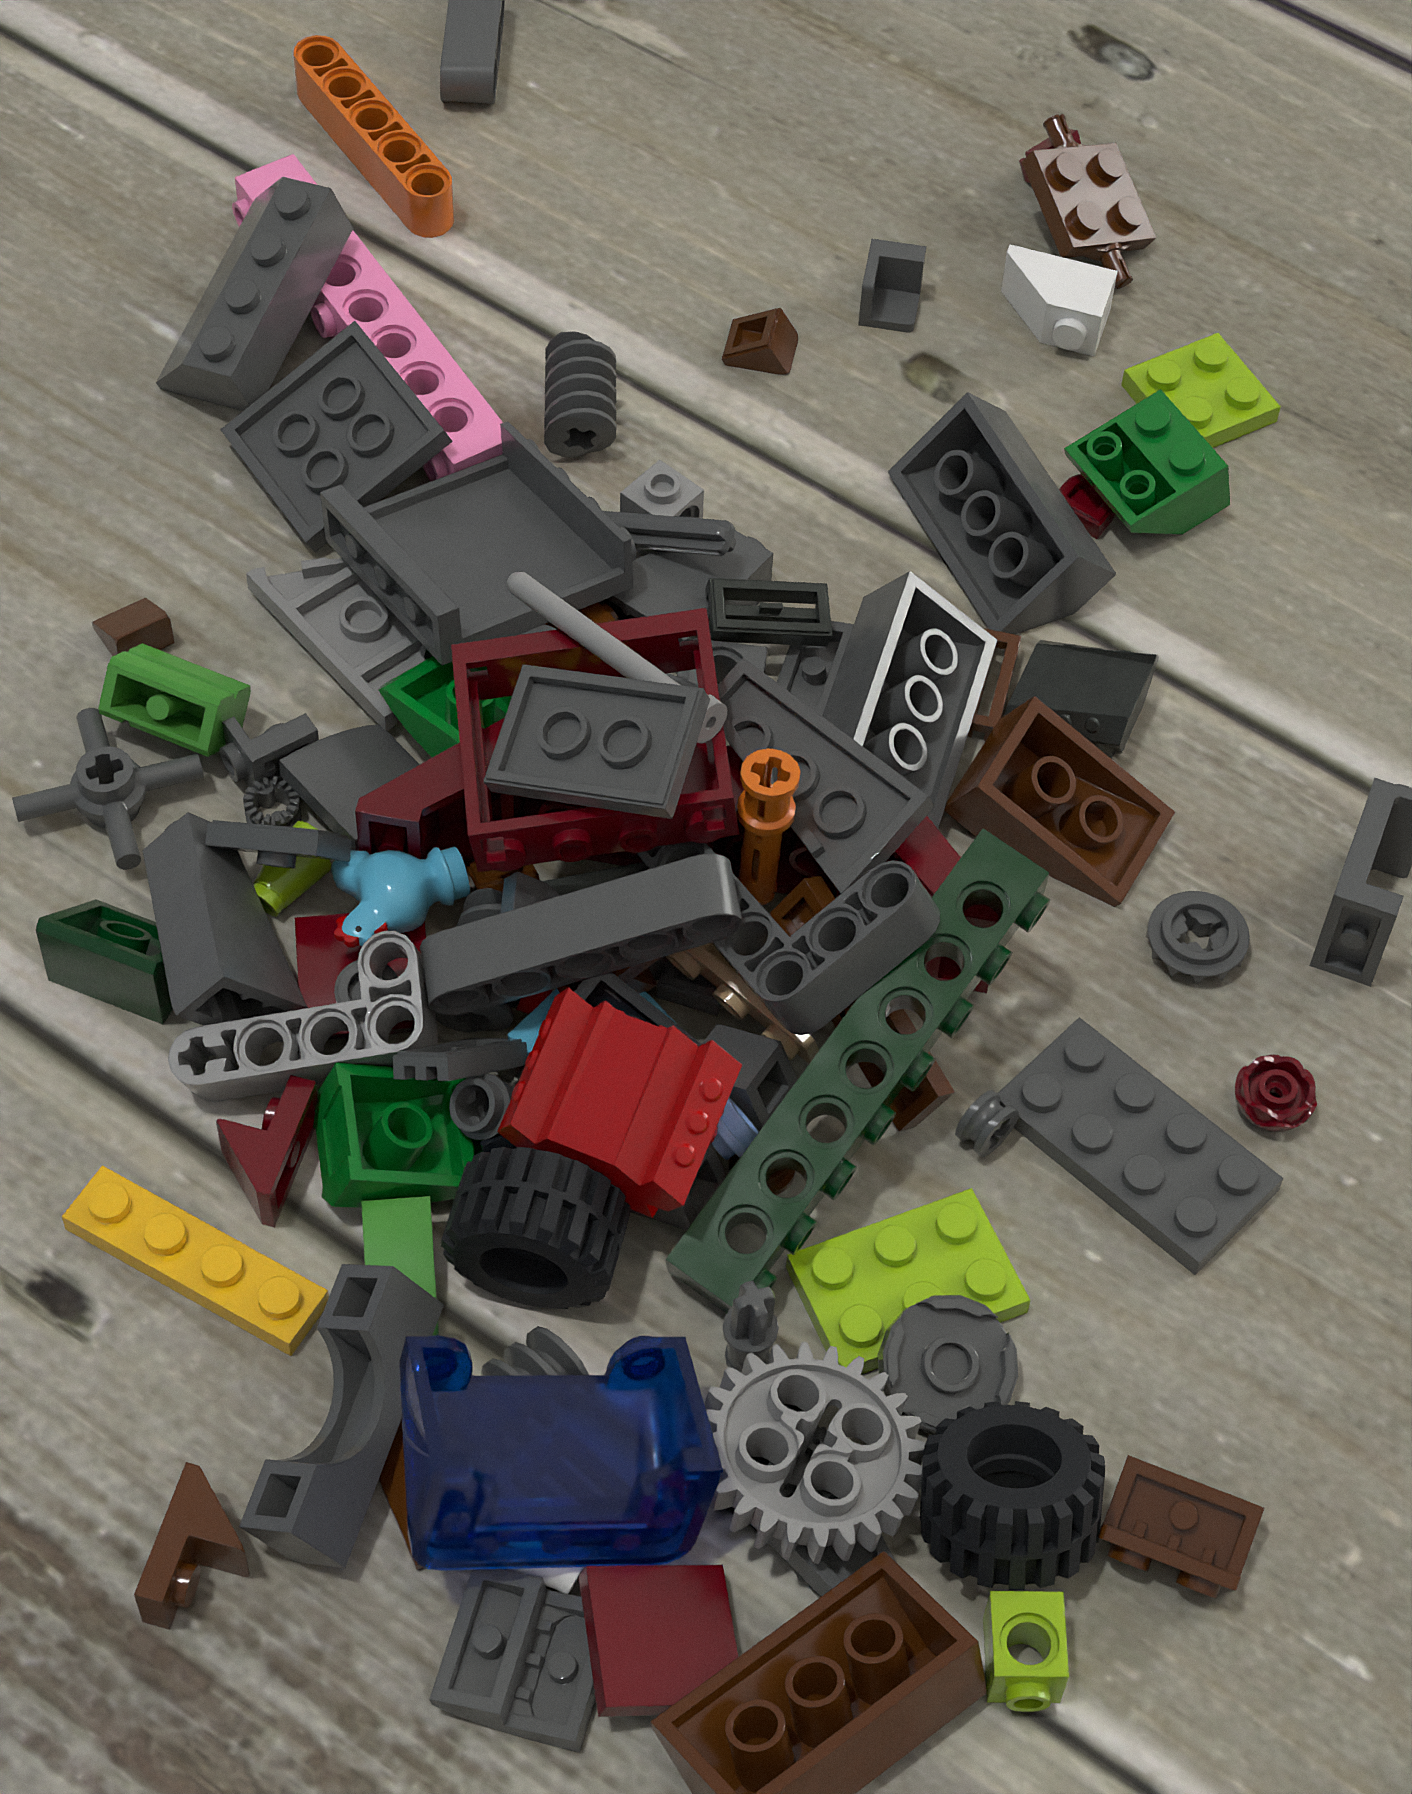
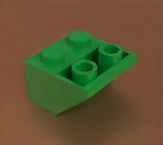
M1161 389L1064 448L1066 457L1131 533L1183 535L1230 505L1229 468L1227 463Z

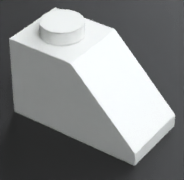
M1010 244L1006 255L1001 292L1040 343L1095 356L1110 313L1118 271Z

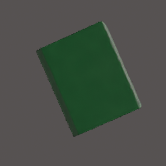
M97 899L38 919L36 934L48 981L164 1025L173 1007L155 921Z

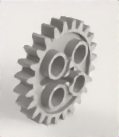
M801 1342L796 1359H789L779 1344H775L772 1346L767 1365L751 1352L746 1355L741 1372L727 1367L724 1370L720 1387L711 1386L708 1390L704 1410H700L694 1431L699 1436L696 1439L692 1458L703 1462L697 1482L699 1486H717L710 1503L713 1511L729 1507L735 1509L729 1527L733 1533L745 1528L749 1524L758 1529L754 1542V1547L757 1549H761L772 1537L781 1540L783 1559L789 1560L797 1544L806 1545L813 1564L820 1563L825 1546L832 1545L842 1561H848L855 1545V1539L865 1549L872 1552L876 1549L882 1532L891 1536L897 1534L904 1515H911L919 1496L917 1492L921 1488V1464L926 1442L915 1439L922 1422L920 1417L901 1416L908 1399L906 1393L886 1396L883 1393V1389L889 1375L882 1372L869 1380L861 1375L864 1358L860 1356L854 1359L847 1368L838 1365L837 1348L834 1346H830L823 1360L813 1359L807 1342ZM783 1404H791L797 1406L803 1411L797 1412L788 1409ZM829 1406H836L839 1411L828 1426L823 1444L818 1445L813 1452L795 1492L791 1497L782 1496L780 1492L790 1480L797 1458H800L806 1452L823 1414ZM847 1437L861 1439L868 1445L854 1443ZM751 1457H762L768 1459L774 1465H763L757 1463ZM815 1490H825L831 1492L836 1497H838V1499H828L822 1497Z

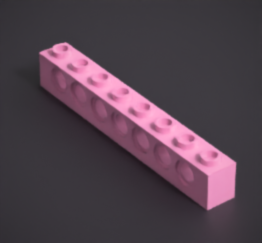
M294 154L235 177L237 201L233 202L232 210L239 227L254 199L281 177L317 185ZM352 230L310 310L317 331L323 338L330 337L333 339L352 322L356 321L451 438L452 443L423 465L430 481L502 455L500 424L503 423L502 420Z

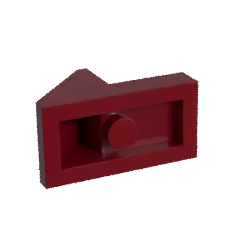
M290 1075L281 1098L272 1097L269 1101L263 1117L262 1129L225 1119L216 1120L222 1153L263 1225L275 1228L315 1130L313 1122L318 1097L316 1081Z

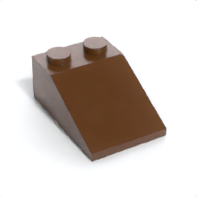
M1033 696L997 722L946 802L944 809L947 814L976 837L982 828L1048 871L1050 877L1113 907L1122 903L1175 814L1173 809L1036 696Z

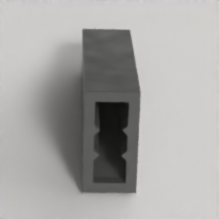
M187 812L179 820L171 823L159 837L142 850L171 1004L176 1016L205 1026L308 1008L239 852L205 845L207 824L212 822Z

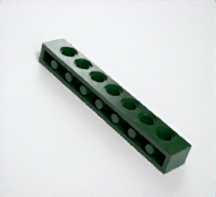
M982 828L932 896L940 910V922L934 934L857 998L665 1259L670 1274L726 1314L732 1308L733 1300L739 1297L741 1284L747 1281H754L758 1289L765 1287L772 1289L777 1276L772 1274L770 1270L784 1250L795 1255L802 1248L817 1225V1221L810 1217L824 1195L835 1200L841 1194L857 1169V1166L850 1162L853 1155L864 1140L874 1146L881 1139L897 1113L889 1107L904 1086L913 1092L920 1085L936 1059L928 1054L930 1049L942 1033L950 1038L956 1035L974 1008V1004L969 1002L967 998L981 980L991 985L997 979L1013 953L1005 947L1019 927L1029 933L1047 909L1051 900L1043 894L1049 877L1048 871ZM986 905L997 913L999 921L991 927L979 928L970 924L963 913L971 906ZM935 957H948L959 965L961 973L952 980L940 981L929 975L925 965ZM908 1009L919 1015L923 1026L912 1034H899L888 1026L886 1018L895 1010ZM870 1062L882 1070L884 1079L877 1086L866 1089L851 1083L846 1073L856 1063ZM830 1115L842 1122L845 1127V1133L834 1142L822 1143L810 1136L807 1126L818 1116ZM791 1169L801 1174L806 1185L798 1195L791 1198H781L769 1190L767 1181L776 1171ZM743 1223L758 1226L766 1236L762 1247L748 1254L733 1250L726 1240L729 1232L735 1226Z

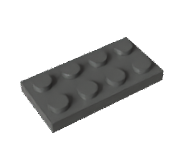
M1080 1017L997 1093L1001 1097L1000 1106L1012 1105L1020 1112L1014 1126L1019 1133L1194 1275L1279 1191L1283 1181L1282 1176Z

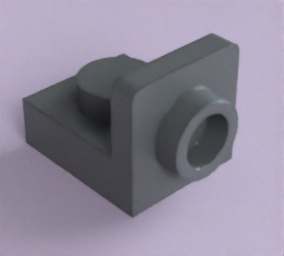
M305 713L286 723L275 724L263 734L250 739L236 718L231 717L222 722L225 746L219 748V753L227 772L236 782L243 779L248 787L252 788L253 782L258 780L260 783L263 777L273 780V776H276L279 781H282L279 760L318 741V729Z

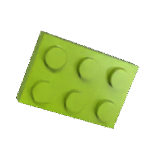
M972 1188L799 1250L795 1255L787 1254L786 1258L788 1274L825 1351L827 1352L830 1346L836 1347L838 1365L846 1368L858 1356L864 1358L861 1375L878 1369V1352L886 1329L904 1309L931 1296L961 1295L986 1305L998 1317L996 1319L1000 1323L1028 1313L1031 1301Z

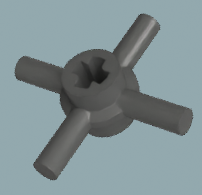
M86 708L81 710L76 716L86 753L78 761L70 784L12 797L17 820L21 822L77 808L92 824L107 829L116 866L123 870L132 869L141 863V856L131 821L138 815L146 792L204 778L199 755L194 754L140 767L131 760L126 752L110 746L99 710L96 708Z

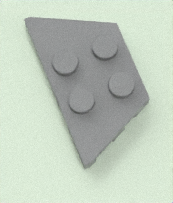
M324 557L301 561L302 571L266 576L265 567L255 568L247 572L248 589L385 731L392 729L398 718L391 711L378 689L384 683L431 657L432 654L343 558L328 559Z

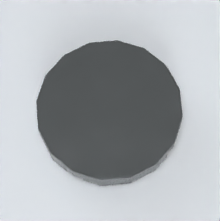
M934 1295L904 1309L886 1329L878 1352L879 1374L885 1372L889 1375L883 1391L886 1396L906 1393L908 1399L901 1416L920 1417L922 1422L919 1430L936 1435V1426L945 1418L957 1419V1411L969 1406L981 1409L984 1408V1403L1000 1401L1002 1405H1008L1018 1379L1017 1348L1010 1333L1005 1332L1003 1325L996 1319L998 1317L986 1305L961 1295Z

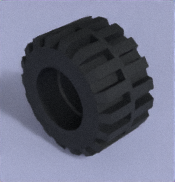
M493 1148L491 1152H480L474 1155L472 1161H468L464 1167L442 1236L441 1247L444 1248L443 1255L446 1260L454 1265V1270L462 1277L472 1281L474 1285L494 1295L520 1304L540 1308H582L590 1306L591 1302L602 1300L610 1289L631 1213L630 1205L625 1202L626 1196L621 1189L612 1185L609 1178L577 1160L533 1148Z
M1000 1401L984 1403V1408L981 1409L969 1406L957 1411V1419L945 1418L936 1426V1435L928 1436L924 1445V1456H922L920 1532L924 1543L931 1544V1555L939 1563L950 1562V1572L960 1578L975 1577L977 1578V1585L993 1588L995 1584L1008 1585V1590H1025V1585L1036 1584L1039 1588L1055 1585L1056 1576L1068 1579L1078 1573L1080 1563H1089L1095 1554L1096 1543H1099L1098 1534L1101 1527L1105 1479L1104 1456L1099 1455L1100 1445L1093 1435L1083 1434V1425L1073 1418L1063 1420L1059 1417L1060 1411L1046 1406L1042 1409L1030 1407L1028 1402L1015 1401V1405H1002Z

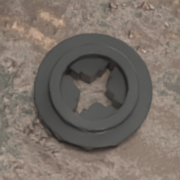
M1202 891L1180 892L1161 901L1149 918L1146 938L1149 939L1151 944L1152 959H1161L1167 964L1170 976L1177 972L1191 975L1196 984L1203 978L1215 976L1222 981L1231 969L1236 966L1241 967L1250 941L1248 925L1239 910L1227 900ZM1193 930L1197 936L1208 934L1210 937L1206 949H1202L1197 942L1186 944L1187 931Z

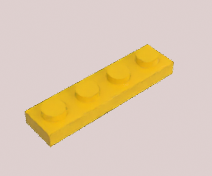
M103 1165L62 1215L65 1230L289 1356H292L319 1319L329 1298L328 1290Z

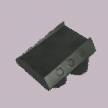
M1040 640L1036 644L1009 700L1004 716L1033 696H1036L1112 759L1116 751L1123 752L1144 705L1159 656L1156 654L1134 653L1126 650L1116 651Z

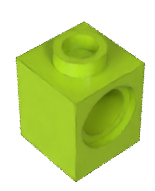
M990 1591L983 1615L987 1703H1006L1009 1709L1019 1712L1040 1711L1048 1708L1051 1703H1060L1069 1679L1064 1592ZM1016 1644L1029 1645L1041 1654L1043 1661L1034 1665L1020 1663L1012 1657L1008 1648Z

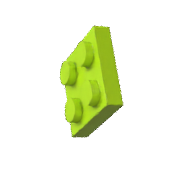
M1219 333L1125 369L1121 386L1136 404L1161 389L1212 448L1276 423L1281 408Z

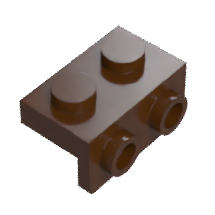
M1128 1455L1098 1538L1111 1542L1107 1556L1147 1572L1152 1559L1180 1569L1175 1583L1217 1599L1221 1586L1234 1591L1237 1590L1264 1507Z

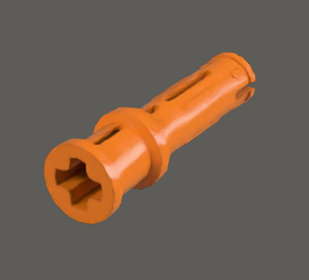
M769 748L753 752L742 763L740 780L745 790L738 798L736 811L738 820L744 827L738 879L761 905L772 901L775 896L773 892L777 891L776 879L781 854L782 833L794 821L796 805L791 795L799 787L801 772L798 763L791 755L781 750ZM772 768H777V781L771 784Z

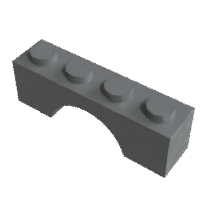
M341 1265L317 1326L327 1345L333 1367V1395L328 1416L314 1441L302 1452L286 1459H265L239 1525L241 1529L293 1562L346 1568L443 1309V1303L394 1266Z

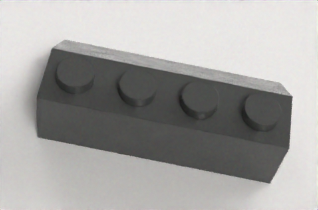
M281 177L254 199L156 381L160 389L244 411L269 390L354 229L331 188Z
M969 392L888 471V474L983 621L991 630L1016 635L1073 615L1116 575L1108 560L1007 412Z
M909 571L863 597L822 716L929 795L935 807L927 816L939 828L997 639Z

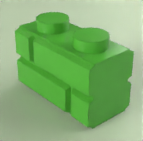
M142 643L129 649L128 652L124 651L111 657L107 666L98 709L101 715L121 723L128 721L131 727L209 757L219 752V748L225 746L223 721L235 717L243 728L251 686Z

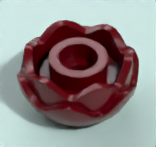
M1279 1055L1260 1056L1253 1060L1249 1066L1242 1067L1237 1075L1235 1083L1236 1102L1246 1119L1261 1129L1283 1132L1297 1128L1311 1117L1317 1106L1314 1077L1293 1057H1282ZM1270 1093H1278L1281 1098L1274 1097Z

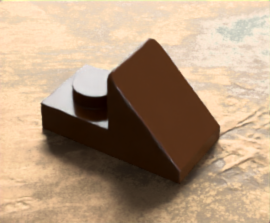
M188 1462L185 1463L134 1593L142 1622L168 1630L172 1626L179 1606L188 1608L193 1601L200 1579V1565L242 1577L250 1576L243 1545L199 1465Z

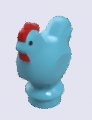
M435 847L428 853L426 859H418L410 854L394 850L382 851L371 855L366 851L351 850L349 862L335 860L331 865V873L337 888L353 896L359 901V905L348 916H341L336 920L337 928L334 931V937L337 941L343 942L348 948L363 946L364 942L372 935L382 931H397L399 933L413 931L424 923L428 909L433 903L440 901L441 904L452 906L454 900L467 897L470 894L469 879L459 850L456 847L444 850Z

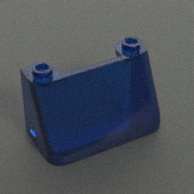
M439 1335L406 1336L399 1360L407 1528L412 1557L417 1564L427 1569L441 1571L661 1565L680 1559L691 1551L702 1529L723 1473V1467L686 1337H634L613 1353L604 1375L472 1376L473 1362L471 1353L465 1343L455 1338Z

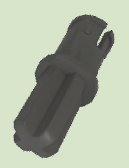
M747 1281L741 1284L739 1297L733 1300L732 1308L724 1318L722 1330L724 1339L727 1342L725 1351L726 1364L728 1367L739 1372L742 1371L746 1355L751 1352L767 1365L770 1355L769 1349L777 1340L779 1326L777 1317L774 1315L775 1295L770 1287L758 1289L754 1281Z

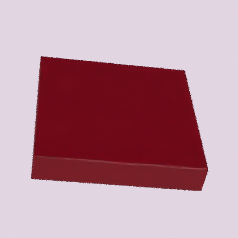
M723 1565L586 1566L578 1576L598 1717L660 1715L738 1658Z

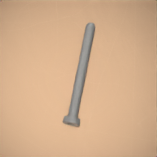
M514 572L509 576L507 586L513 596L624 677L680 685L527 573ZM708 695L710 702L697 740L698 743H705L711 740L720 731L727 717L726 705L712 695Z

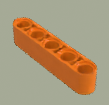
M321 35L306 37L299 41L294 47L293 55L297 95L301 103L408 230L415 235L428 238L441 236L448 232L454 222L452 176L448 169L338 42L333 38Z

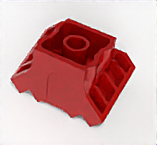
M568 987L554 997L548 1014L540 1026L539 1035L533 1049L526 1059L525 1068L519 1082L513 1089L512 1098L497 1132L516 1147L549 1151L588 1165L592 1170L600 1172L609 1178L612 1185L621 1189L626 1196L625 1202L630 1205V1209L653 1218L658 1209L669 1212L684 1206L707 1148L717 1135L718 1122L724 1113L725 1105L742 1064L713 1040L698 1046L674 1025L669 1028L661 1025L656 1026L626 1015L625 1012L615 1009L606 1000L593 1008Z

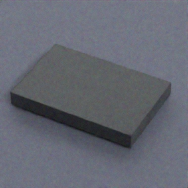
M523 665L483 782L491 792L673 819L710 698L704 688Z

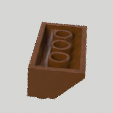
M883 1551L650 1722L654 1733L692 1794H856L987 1694L979 1641Z

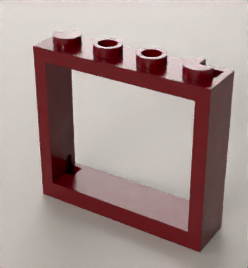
M707 608L597 623V625L665 674L696 669L698 688H704L707 695H712L720 701ZM560 629L451 645L467 829L478 872L490 870L513 871L524 865L559 860L577 862L594 855L622 851L640 853L651 850L656 846L691 841L708 843L720 837L739 835L724 726L711 740L706 742L712 790L680 794L673 819L588 807L493 821L490 790L483 782L488 769L482 700L512 696L523 665L626 677ZM698 636V639L679 642V638ZM487 667V670L471 672V668Z

